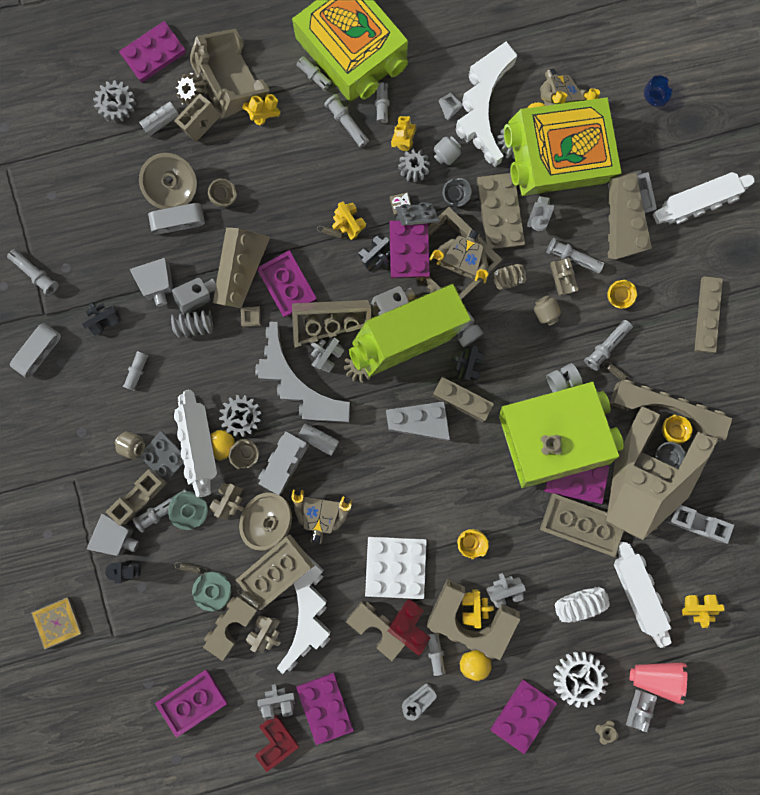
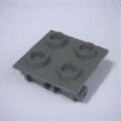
M423 202L419 205L403 204L395 207L398 215L396 216V221H400L402 226L440 222L432 203Z
M162 431L155 436L140 456L166 482L182 464L184 465L180 447L176 446V442H173L168 437V434H164Z

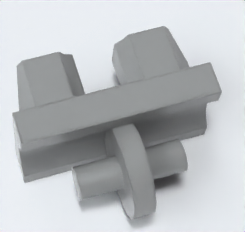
M539 197L538 201L534 203L527 227H532L536 231L546 230L554 209V205H550V198Z
M330 337L327 343L321 339L318 345L312 342L311 346L314 350L311 355L313 357L317 356L312 363L314 368L326 372L331 371L334 364L327 358L330 354L339 358L344 352L336 338Z
M503 573L498 574L500 580L493 582L494 586L486 588L491 601L494 602L497 608L501 604L506 605L505 597L511 596L514 602L523 600V591H526L519 577L515 579L512 576L505 578Z
M272 684V691L265 692L266 699L257 700L259 711H261L264 720L275 718L273 708L281 707L282 716L293 715V704H295L293 693L285 694V689H277L276 684Z
M636 689L626 725L647 732L650 720L653 718V709L657 696Z

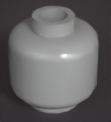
M452 136L450 138L444 137L434 147V152L436 153L434 157L441 165L443 163L450 165L460 156L461 145Z

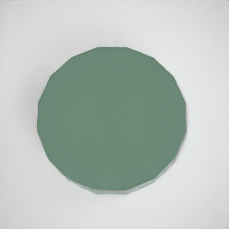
M191 491L177 494L169 503L168 508L171 522L182 530H191L197 526L199 527L207 518L208 513L204 498L196 497L195 492Z
M212 571L204 573V575L197 578L193 585L192 594L195 603L201 609L216 611L229 602L232 587L225 575Z

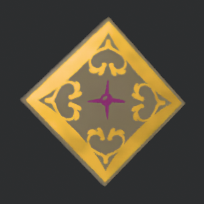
M70 597L31 612L44 650L83 634Z

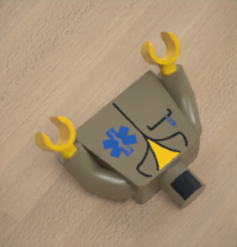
M554 68L545 72L547 80L540 87L541 99L544 100L545 106L584 101L586 99H598L600 91L594 88L589 89V92L579 89L569 75H557Z
M470 230L466 238L458 236L456 240L451 239L440 246L438 250L433 251L430 260L433 258L437 259V265L441 263L442 267L472 280L475 279V281L478 278H482L484 280L483 283H486L488 277L486 253L482 251L483 246L477 243L480 234L476 231Z
M295 490L292 493L294 510L298 521L304 526V529L312 530L310 542L322 543L324 532L332 533V531L340 528L347 519L353 500L351 499L350 503L347 504L344 502L345 497H342L340 502L304 497V490H301L300 496L295 494Z

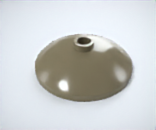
M159 153L150 157L143 164L139 174V185L142 194L148 202L159 209H167L187 205L192 200L197 188V178L194 169L183 157L173 153ZM168 176L173 178L172 183H169L166 178Z
M263 493L254 497L246 505L240 517L239 530L242 540L248 547L257 551L271 550L287 536L292 522V513L288 502L282 496L275 493Z

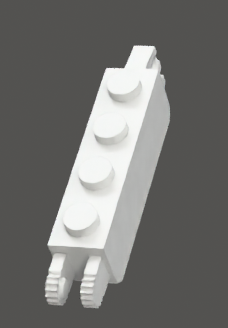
M733 172L669 197L664 202L663 207L653 213V217L657 224L669 222V224L677 222V224L688 220L689 216L694 215V217H698L704 214L707 209L715 210L723 206L722 203L728 201V204L739 200V196L754 183V178L751 175L739 178Z
M188 389L178 396L179 407L175 410L174 418L178 424L177 435L179 441H181V458L185 464L184 476L187 479L188 485L193 484L196 497H205L211 494L210 480L216 476L217 471L205 406L201 403H196L194 392Z
M621 541L617 550L619 559L615 560L614 567L639 626L643 632L653 637L658 647L671 644L668 632L671 629L669 625L670 618L667 612L662 609V599L653 588L654 580L652 576L647 574L645 559L642 555L634 553L630 544Z

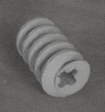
M204 310L201 316L194 312L192 318L187 313L185 319L182 314H179L178 320H176L174 315H171L172 330L178 338H182L183 333L186 337H189L191 333L193 336H197L198 331L201 335H204L206 331L208 334L213 333L214 325L210 310L209 315H206Z

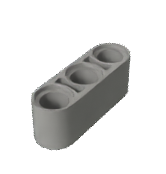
M199 203L156 210L148 214L152 234H164L205 224L202 205Z
M46 323L40 324L14 356L10 367L25 378H29L58 343L61 335Z

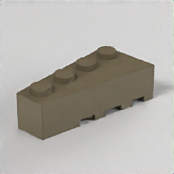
M629 173L611 178L609 181L610 234H608V258L618 259L652 249L637 174Z
M226 227L213 303L237 308L242 307L270 239L269 236L240 228Z
M368 300L292 303L294 346L299 347L307 342L312 343L328 336H337L336 334L345 331L351 332L361 329L366 321L371 319V306Z

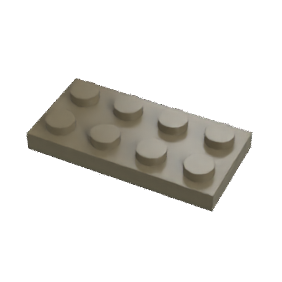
M511 173L477 177L486 244L493 251L524 247L525 242L517 188L512 182Z
M554 493L551 494L540 527L541 531L613 557L616 556L624 531L606 522V512Z
M289 534L238 577L236 581L244 591L256 598L265 607L313 568L314 564Z

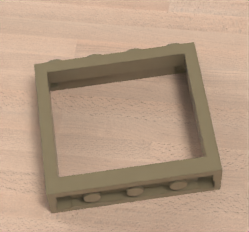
M448 207L438 217L440 222L431 223L428 226V238L445 222L464 238L467 237L468 232L472 229ZM479 237L477 243L483 246L482 251L486 253L487 262L490 264L487 272L490 275L500 265L502 259ZM430 277L416 278L427 285L426 288L430 293L441 289ZM478 278L477 281L474 280L459 294L461 301L483 281L482 278Z

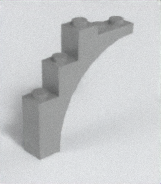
M270 322L269 327H266V338H269L268 346H265L264 356L267 359H259V364H256L255 373L261 381L281 382L277 387V395L280 396L282 401L303 402V405L300 404L299 416H302L304 421L349 423L350 402L333 400L322 396L302 383L292 372L284 357L280 342V325L278 322Z

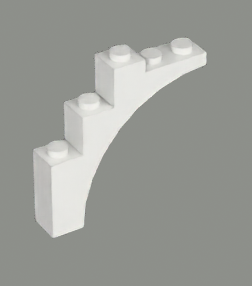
M507 42L470 67L469 79L476 86L464 93L462 104L469 113L459 119L456 125L457 135L461 139L464 138L466 142L473 139L474 145L484 152L485 159L492 163L494 167L501 163L503 155L497 147L490 130L488 118L489 99L497 82L516 62L517 54Z
M308 555L307 557L314 564V567L294 582L299 606L298 627L289 652L277 667L282 674L286 670L290 672L297 664L295 660L300 655L304 657L311 649L310 644L315 649L319 646L323 648L330 640L328 636L331 631L315 617L316 614L320 616L325 611L327 600L311 586L312 583L316 585L323 578L321 573L324 570Z

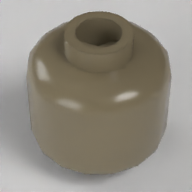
M545 296L535 302L536 305L533 310L540 323L552 325L559 321L558 317L562 314V310L555 298Z
M126 431L116 438L115 449L119 455L135 459L143 454L145 443L140 435Z

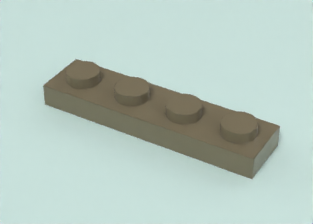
M705 276L701 278L695 352L716 353L723 281L721 278Z

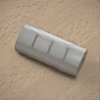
M169 101L148 117L146 116L139 123L148 136H151L171 121L173 122L179 114Z
M307 423L303 425L298 434L299 439L331 456L339 444L338 440Z

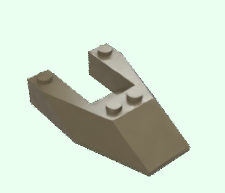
M641 407L623 443L624 448L619 452V457L615 461L606 522L641 540H644L689 498L717 443V440L698 432L679 469L644 454L643 451L660 420V414L645 407Z

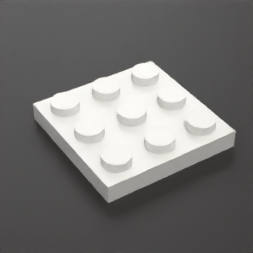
M368 537L365 596L424 599L426 539Z

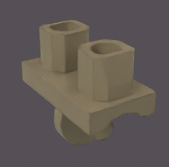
M570 258L551 262L550 265L558 295L577 292L578 287Z
M222 483L219 488V493L224 495L222 500L215 499L210 505V509L215 512L214 516L228 520L230 514L234 516L236 510L243 511L244 507L239 505L243 499L240 497L243 489L233 484Z
M260 615L255 624L261 628L260 633L251 632L246 639L252 646L250 650L254 653L257 651L263 653L265 648L270 650L273 645L279 646L281 641L277 637L280 632L276 628L280 620Z

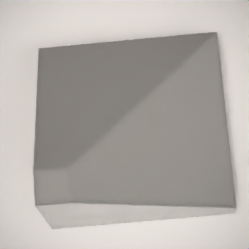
M451 93L439 100L447 120L463 106Z

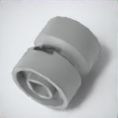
M469 312L467 313L471 321L457 333L458 341L463 348L484 334L478 325L473 324L475 320Z
M572 363L562 367L560 372L555 370L546 375L547 382L553 393L582 385L581 376Z

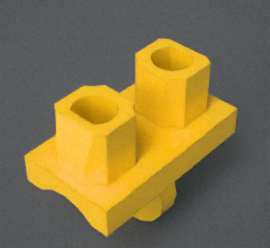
M273 94L267 95L265 101L258 96H252L250 102L243 103L242 106L243 110L248 111L250 119L254 120L257 125H263L267 118L280 115V110L276 107L278 100Z
M409 116L399 117L398 125L394 129L395 133L391 141L392 147L397 146L402 151H408L412 148L413 137L416 131V124H411Z
M340 202L338 208L334 211L335 216L333 218L335 223L332 227L334 230L340 229L342 233L346 232L352 240L365 228L366 223L362 218L354 220L353 215L356 214L357 210L353 203L345 205L344 202Z
M478 589L465 593L462 599V605H472L473 611L462 612L463 624L481 628L480 611H482L483 619H488V611H494V606L488 605V598H482V605H480V591Z
M696 595L685 597V608L682 609V615H699L694 616V622H700L702 628H708L710 622H715V616L709 615H718L719 611H724V606L719 605L716 595L704 596V605H699L698 596Z

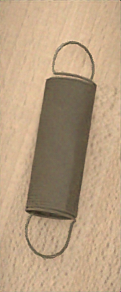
M321 226L323 227V234L337 238L342 237V231Z
M612 363L607 367V370L621 381L628 377Z
M181 563L180 568L176 569L200 574L202 567Z
M246 591L240 596L256 609L261 605V602Z

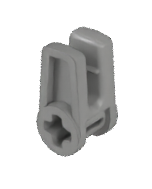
M428 683L404 700L402 710L405 718L408 720H416L436 699L437 695ZM408 706L414 707L415 711L412 712L410 710L408 712Z

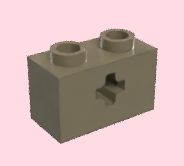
M199 94L174 121L192 140L197 142L221 115L211 102Z

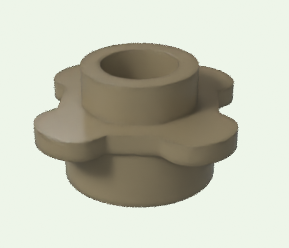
M559 435L542 436V453L544 455L549 453L559 455L562 452L560 447L561 437Z
M607 721L604 725H597L595 731L600 736L599 741L604 745L617 740L619 737L612 721Z

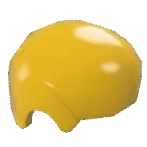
M619 280L610 285L607 296L613 306L623 309L635 303L637 291L635 285L630 281Z
M673 415L666 418L663 423L662 433L668 442L681 444L692 436L693 429L691 423L683 416Z
M217 430L211 433L210 438L214 459L223 460L229 457L231 446L235 444L234 437L225 430Z
M468 529L462 532L457 540L459 551L463 556L471 559L484 556L489 548L488 539L484 533L477 529Z
M478 650L464 653L460 661V670L465 677L471 680H483L488 677L492 670L491 659Z

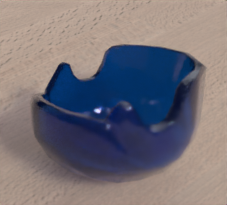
M656 75L646 84L644 97L651 106H664L671 99L673 89L668 86L669 79L667 77Z

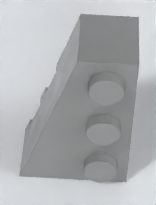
M444 402L386 410L389 431L443 441L450 440Z
M286 431L281 436L277 449L269 457L267 468L262 470L258 478L260 479L259 484L277 495H282L309 446L306 442Z

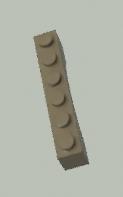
M629 380L616 383L610 405L627 411L643 406L667 408L685 417L698 432L717 441L726 440L732 418L727 417L726 413L717 410L714 412L707 410L708 407L696 404V406L689 404L690 401L686 399H673L668 393H656L650 387H638Z

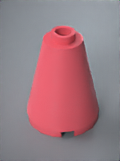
M682 662L635 665L634 669H630V681H633V685L683 705L684 701L680 699L681 696H686L687 672H683V667H687V665Z

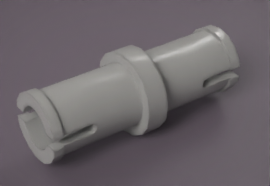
M301 57L299 59L301 63L297 62L296 66L302 69L311 81L314 80L325 91L329 87L327 84L330 85L332 81L320 72L319 67L312 65L306 57Z
M379 83L377 100H375V106L377 107L376 121L378 123H387L388 106L390 105L388 100V84L385 83L384 86V83Z
M136 352L132 366L128 368L129 373L123 387L135 391L139 377L144 373L142 370L149 355Z
M428 634L431 637L428 642L430 650L428 655L432 661L433 675L446 674L443 662L444 651L441 650L439 634Z

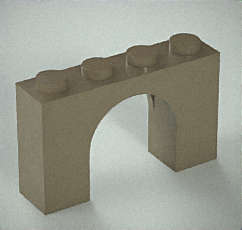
M447 579L428 618L427 627L436 634L441 633L448 636L453 642L459 641L471 650L483 652L488 658L500 660L520 621L519 611L501 604L492 623L487 628L479 631L466 629L456 618L457 609L465 595V587Z

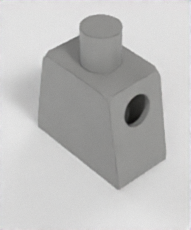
M165 258L130 269L140 291L146 299L154 298L157 307L167 304L165 294L172 292L173 285L170 264Z
M196 278L172 290L174 300L184 317L187 313H192L210 301L209 293L215 291L216 283L213 279L203 283L200 278Z
M400 286L373 298L370 304L371 312L375 318L409 303L410 300L415 298V294L411 288L404 291Z
M105 513L101 514L87 549L119 556L123 555L125 549L135 552L139 541L130 538L133 528L128 525L119 526Z

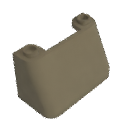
M236 29L196 36L190 54L192 68L196 75L202 77L203 82L207 84L204 90L208 92L206 94L212 105L220 113V118L229 117L243 110V103L250 102L252 96H258L263 100L269 93L267 83L262 79L255 82L240 53L244 42Z

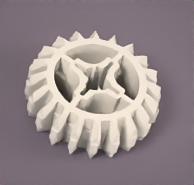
M594 587L560 598L556 602L555 607L557 616H559L562 622H575L601 614V612L609 608L610 603L605 590L600 587Z
M573 652V658L566 654L567 661L565 662L563 659H560L563 665L561 667L556 665L555 668L559 673L553 674L558 679L553 682L555 686H559L556 692L561 694L563 700L567 699L569 705L575 703L576 707H580L582 702L583 706L587 707L588 701L595 705L594 698L596 697L598 700H601V696L598 694L600 692L606 693L602 686L608 685L603 680L608 677L603 672L605 667L599 665L600 660L594 659L592 654L586 656L585 652H581L579 657L577 652ZM583 664V666L580 665L579 669L576 671L570 670L575 665ZM590 667H592L595 674L594 683L589 680ZM566 676L572 679V689L570 692L566 686ZM575 677H577V678H578V677H579V678H582V677H583L584 680L587 681L588 683H586V682H584V681H577V679H576ZM590 688L588 692L584 694H578L581 693L583 689Z

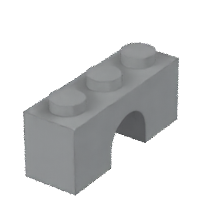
M680 505L664 520V522L726 544L729 542L734 527L733 524L699 514L696 510Z

